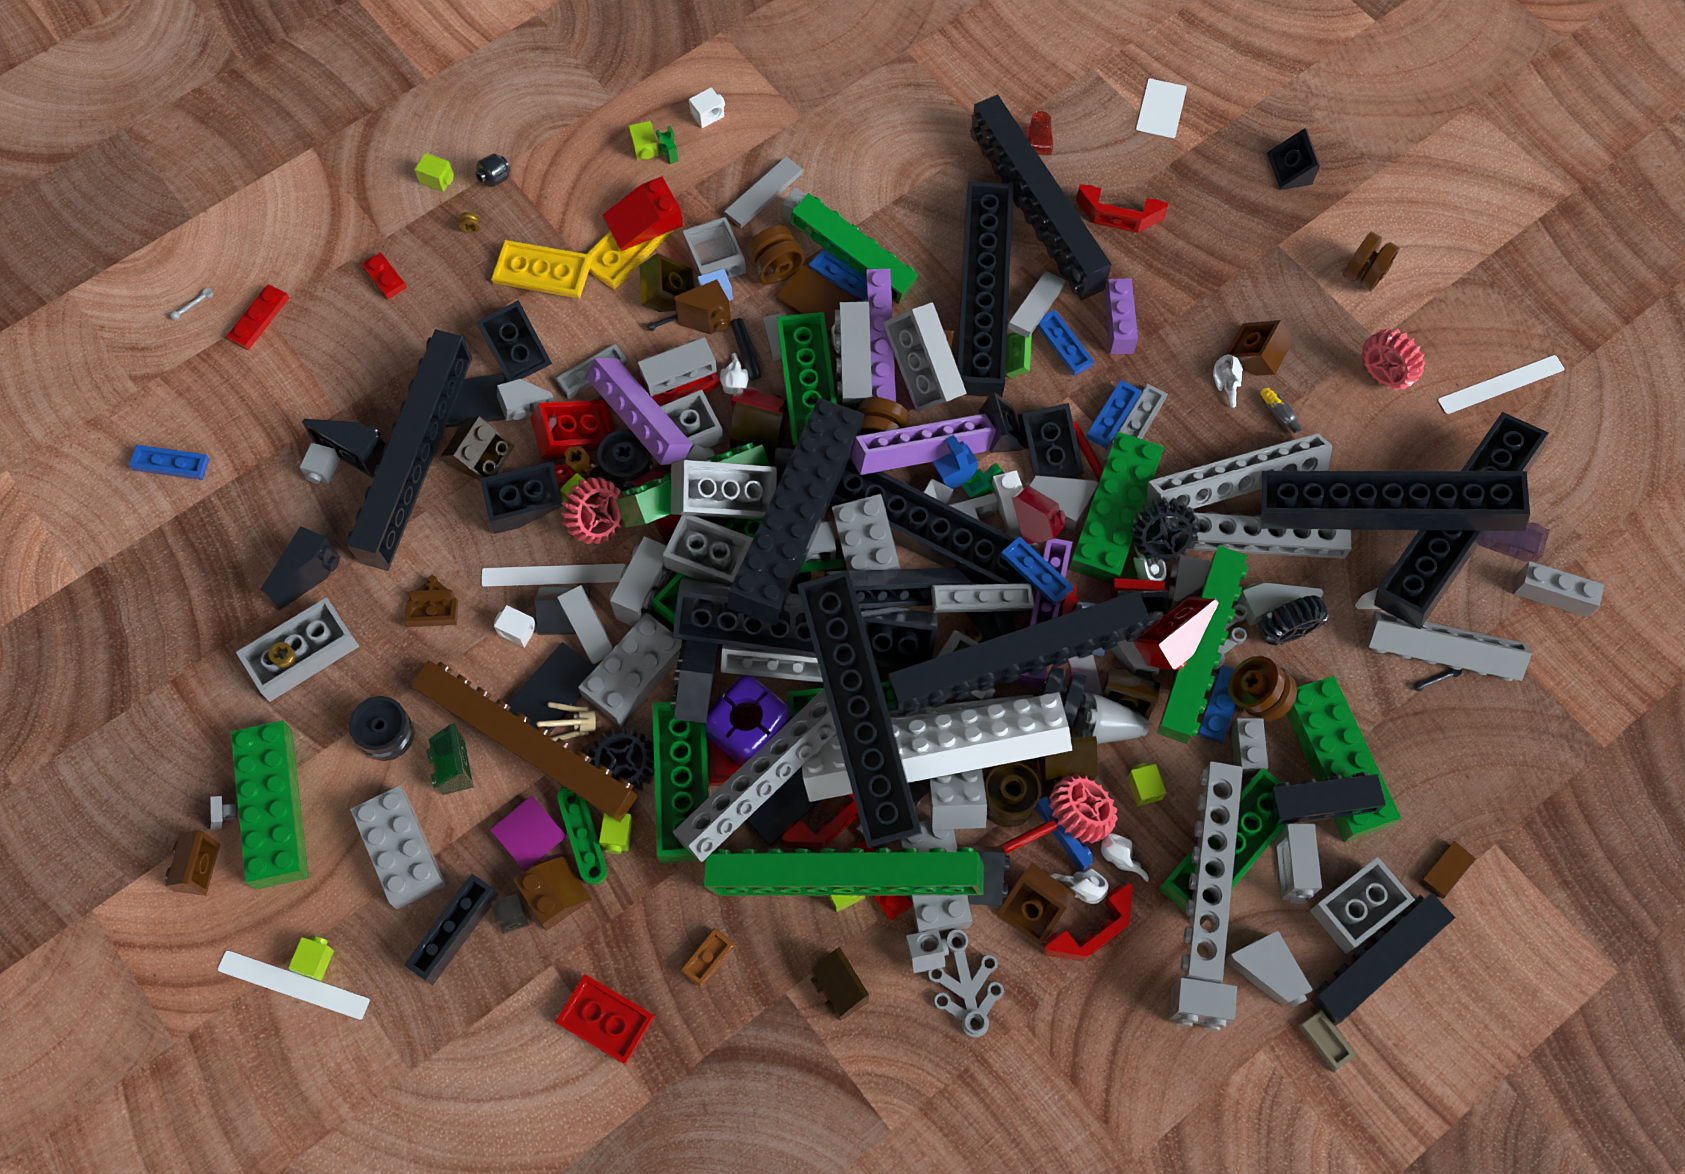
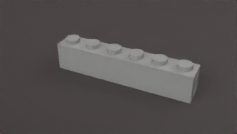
M1374 611L1366 635L1369 648L1378 653H1386L1387 651L1396 653L1398 656L1406 659L1411 657L1419 658L1429 664H1447V666L1456 670H1461L1462 668L1470 669L1480 675L1493 674L1507 681H1512L1513 679L1523 680L1532 655L1527 643L1425 622L1422 628L1418 629L1391 614Z

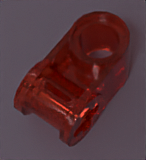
M1037 111L1032 115L1031 125L1028 130V140L1038 155H1052L1053 150L1051 117L1045 111Z

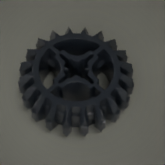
M1163 497L1161 503H1157L1153 499L1152 506L1149 507L1144 504V512L1137 511L1136 516L1138 519L1132 520L1134 528H1131L1130 532L1133 537V544L1137 546V551L1140 554H1144L1147 560L1153 558L1158 563L1163 558V561L1168 563L1169 558L1173 557L1177 561V555L1182 554L1186 556V549H1193L1194 545L1192 542L1198 541L1197 533L1200 532V527L1197 524L1198 518L1194 515L1193 509L1190 506L1187 507L1183 501L1178 503L1177 499L1173 497L1168 502ZM1163 524L1165 525V527H1166V529H1167L1166 531H1167L1168 536H1166L1165 533H1164V531H1163V530H1164V529H1163V526H1162Z
M1316 595L1299 597L1296 600L1283 604L1279 608H1275L1274 611L1263 617L1259 623L1260 631L1268 644L1274 646L1282 645L1305 637V635L1320 628L1329 618V614L1324 601L1322 602L1320 597Z
M624 727L621 728L620 734H617L615 729H612V736L610 737L602 733L603 742L595 740L594 745L597 749H589V755L592 756L590 764L597 768L599 764L602 765L606 755L611 761L608 769L613 773L610 777L618 781L622 775H630L632 777L625 780L634 786L632 791L637 787L642 792L643 787L641 783L644 782L648 785L651 783L647 775H655L654 768H652L654 767V749H650L653 746L651 740L645 741L646 737L643 733L637 736L635 729H632L627 734ZM626 745V747H624L621 750L614 749V747ZM638 750L643 754V762L640 769L636 768V765L633 763L636 757L635 753ZM626 759L628 765L622 766L621 763V766H619L617 760Z

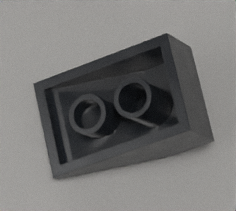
M519 300L476 321L508 382L524 379L552 365Z
M1069 403L1017 414L1034 478L1035 476L1068 478L1084 474Z
M306 418L302 421L315 444L333 448L342 461L374 478L375 468L382 461L383 449L386 444L382 441L381 433L376 428L370 425L366 427L359 422Z
M553 461L480 478L488 518L494 534L518 529L563 507Z
M300 526L260 590L276 609L281 610L327 579L330 573L337 568L340 557L327 537Z

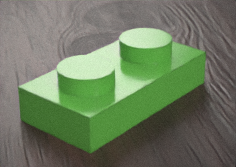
M1014 331L1008 333L1005 374L1010 378L1030 371L1032 334L1027 338Z

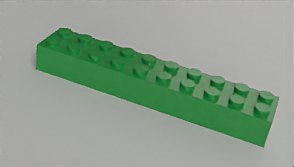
M967 847L957 848V852H946L944 848H930L929 852H919L916 848H903L902 852H891V849L877 848L875 853H864L863 849L852 848L848 849V853H837L836 849H821V853H810L808 849H795L794 853H784L780 849H769L767 853H757L756 850L744 849L741 850V854H731L730 850L720 849L715 850L714 854H710L706 858L704 887L717 896L983 895V861L978 852H974L973 848Z

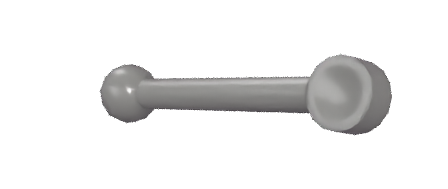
M210 288L204 289L202 295L180 310L172 311L170 313L171 319L178 320L182 313L204 298H211L213 296L212 290Z

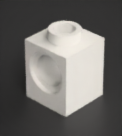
M712 87L689 99L690 113L701 128L724 117V99L720 94H716Z
M507 605L503 612L497 614L494 621V628L498 636L524 648L537 628L533 617Z

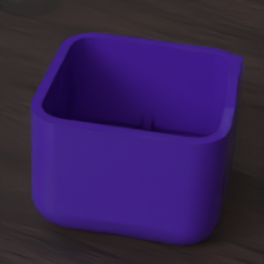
M746 675L739 677L709 709L704 726L708 739L742 767L792 719L789 706L754 677ZM760 701L759 708L763 712V719L760 725L769 735L767 736L758 727L750 731H740L736 728L730 735L734 730L729 720L732 711L731 705L737 706L743 702L757 704Z

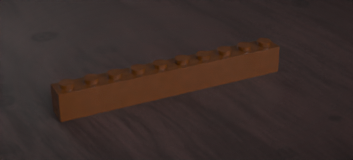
M429 660L410 686L618 822L622 821L638 797L632 791L634 787L632 784L621 777L616 781L610 777L613 772L601 764L597 768L590 764L592 760L581 751L574 754L569 750L571 745L560 738L556 741L549 738L551 733L548 730L538 726L536 728L529 725L531 720L520 712L513 715L509 712L511 709L509 705L499 699L496 703L489 699L491 694L479 686L476 690L471 688V681L460 674L454 677L450 674L452 669L439 661L436 665Z

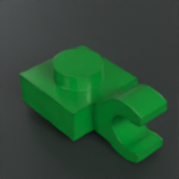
M667 126L668 131L661 133L660 130H656V136L660 142L659 149L662 156H667L669 163L672 164L678 162V153L674 143L675 134L671 126Z
M994 463L985 472H982L980 468L976 470L974 475L964 482L962 486L971 499L982 497L994 489L991 485L993 476L1005 473L997 463Z

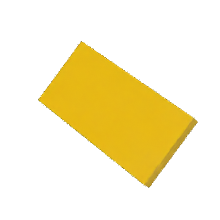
M609 231L587 253L593 258L589 273L615 290L673 231L622 252Z
M505 240L491 280L493 284L580 299L593 258L589 254Z

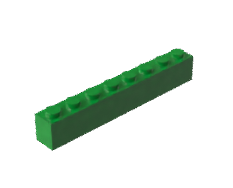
M1219 545L1213 554L1200 598L1216 599L1218 605L1194 654L1186 660V664L1182 668L1176 670L1157 730L1159 735L1187 744L1191 736L1196 737L1200 722L1196 720L1198 714H1203L1207 704V699L1204 698L1205 691H1210L1215 677L1211 676L1213 667H1218L1222 655L1218 653L1220 645L1224 646L1229 632L1225 630L1226 623H1231L1235 613V609L1231 608L1233 601H1238L1242 591V587L1238 586L1240 579H1245L1249 565L1245 564L1248 556L1246 554Z

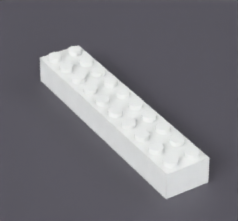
M1059 692L893 725L908 782L1072 751L1069 726ZM834 736L802 765L803 780L810 802L853 793L838 736Z

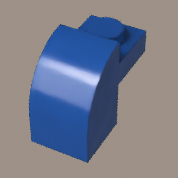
M952 435L945 439L950 453L933 461V465L941 483L955 489L974 475L978 467V460L967 444L965 445L963 441L959 443L955 435Z

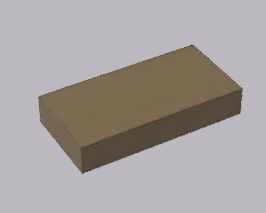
M1319 1009L1298 1025L1299 1029L1333 1073L1357 1056L1322 1009Z

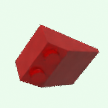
M663 176L641 184L602 214L621 252L683 227L682 211Z
M606 400L539 403L530 417L541 459L566 458L564 453L569 447L580 446L586 452L597 450L600 442L608 434L614 432Z
M1188 597L1141 634V638L1133 641L1147 666L1169 670L1182 668L1186 664V660L1194 654L1218 605L1217 600Z

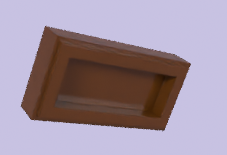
M1454 841L1423 877L1421 882L1443 899L1476 858Z

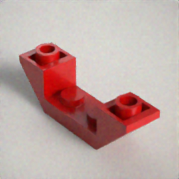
M1079 184L1076 202L1094 224L1139 233L1165 218L1169 202L1146 198L1143 211L1139 212L1134 209L1098 203L1102 188Z
M853 793L843 795L851 804L845 803L835 813L837 816L830 823L826 820L816 829V835L802 820L797 824L794 822L789 824L782 832L781 840L784 847L825 848L859 817Z
M1128 883L1122 888L1119 884L1108 893L1110 898L1106 901L1105 905L1117 919L1116 921L1112 917L1100 926L1103 931L1098 935L1094 936L1091 933L1079 942L1082 946L1081 948L1067 930L1062 934L1056 931L1045 940L1047 945L1042 950L1045 956L1083 962L1122 933L1129 926L1132 885Z

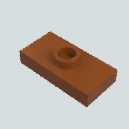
M714 927L683 965L680 972L702 989L736 944Z

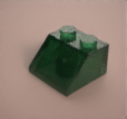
M450 724L429 739L430 748L426 749L428 761L430 764L433 763L434 772L431 773L433 787L438 788L443 795L474 788L465 739L456 725Z

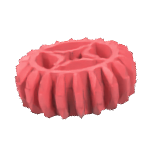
M1390 327L1372 334L1361 348L1362 354L1360 356L1364 359L1362 365L1367 367L1366 373H1371L1372 379L1378 380L1379 385L1385 384L1387 389L1393 387L1396 391L1401 388L1404 390L1417 382L1423 374L1426 362L1423 360L1425 354L1419 352L1421 346L1415 345L1414 339L1407 337V332L1401 334L1399 329L1392 330Z
M593 477L587 478V481L579 480V487L576 485L571 486L573 493L565 494L569 499L567 502L561 503L566 507V510L560 513L566 518L562 523L568 527V533L573 535L575 539L582 540L587 544H600L601 540L608 541L609 535H616L614 529L622 527L619 521L623 519L615 500L623 497L619 495L621 490L610 481ZM589 507H592V508L594 509V511L598 513V515L595 514V513L593 512V510L590 509Z
M1075 773L1072 776L1064 777L1054 786L1049 797L1051 801L1049 807L1054 810L1052 816L1058 819L1057 825H1062L1065 828V833L1070 832L1073 839L1079 838L1082 843L1088 841L1092 844L1101 839L1103 840L1113 831L1115 822L1118 819L1115 815L1117 808L1112 806L1114 800L1108 797L1109 792H1105L1102 789V784L1097 785L1094 778L1088 780L1086 775L1080 777Z

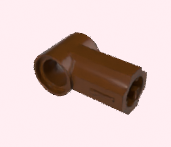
M580 446L569 447L564 454L566 456L565 462L574 474L578 473L586 481L590 477L596 479L600 472V466L592 461L586 451Z

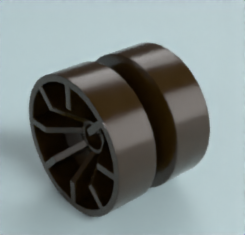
M1011 762L998 765L992 769L984 786L987 801V817L994 823L1004 827H1016L1024 824L1031 818L1041 795V784L1038 776L1030 767L1020 762Z

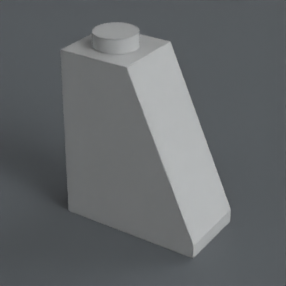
M1035 476L1032 483L1027 482L1025 486L1029 485L1057 502L1060 510H1063L1065 513V528L1074 532L1094 498L1099 483L1090 480Z
M1279 931L1250 944L1226 958L1227 963L1282 1007L1289 1003L1295 1007L1308 1000L1305 995L1311 992L1312 988Z

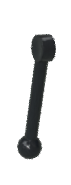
M677 314L656 323L650 322L647 325V329L654 331L656 327L676 320Z
M1452 668L1450 672L1425 682H1416L1414 689L1419 692L1424 687L1451 676L1459 677L1462 674V669L1456 670Z

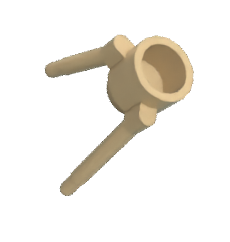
M552 702L548 703V707L579 714H574V719L537 722L538 727L574 725V730L579 729L552 737L551 739L554 741L558 738L566 740L588 735V731H595L596 728L595 711H588V707H576Z

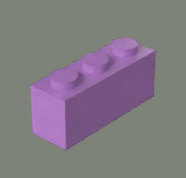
M1108 279L1104 295L1110 354H1133L1138 341L1132 279Z

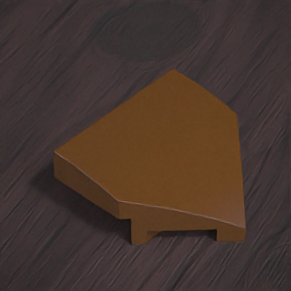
M433 574L426 578L427 582L416 591L408 592L409 600L406 604L404 620L406 627L457 625L458 600L455 598L453 591L443 586Z

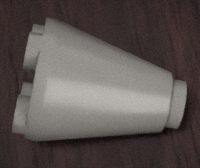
M1084 692L1081 697V707L1076 714L1073 726L1078 728V738L1096 736L1097 744L1138 739L1141 736L1145 737L1149 730V719L1140 712L1100 695Z

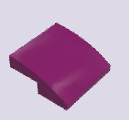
M532 795L490 829L524 871L566 837Z

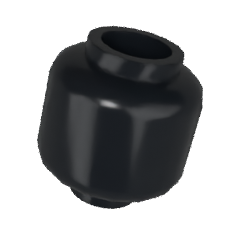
M495 153L490 154L477 162L475 175L481 184L484 183L488 187H495L508 179L510 166L503 156Z

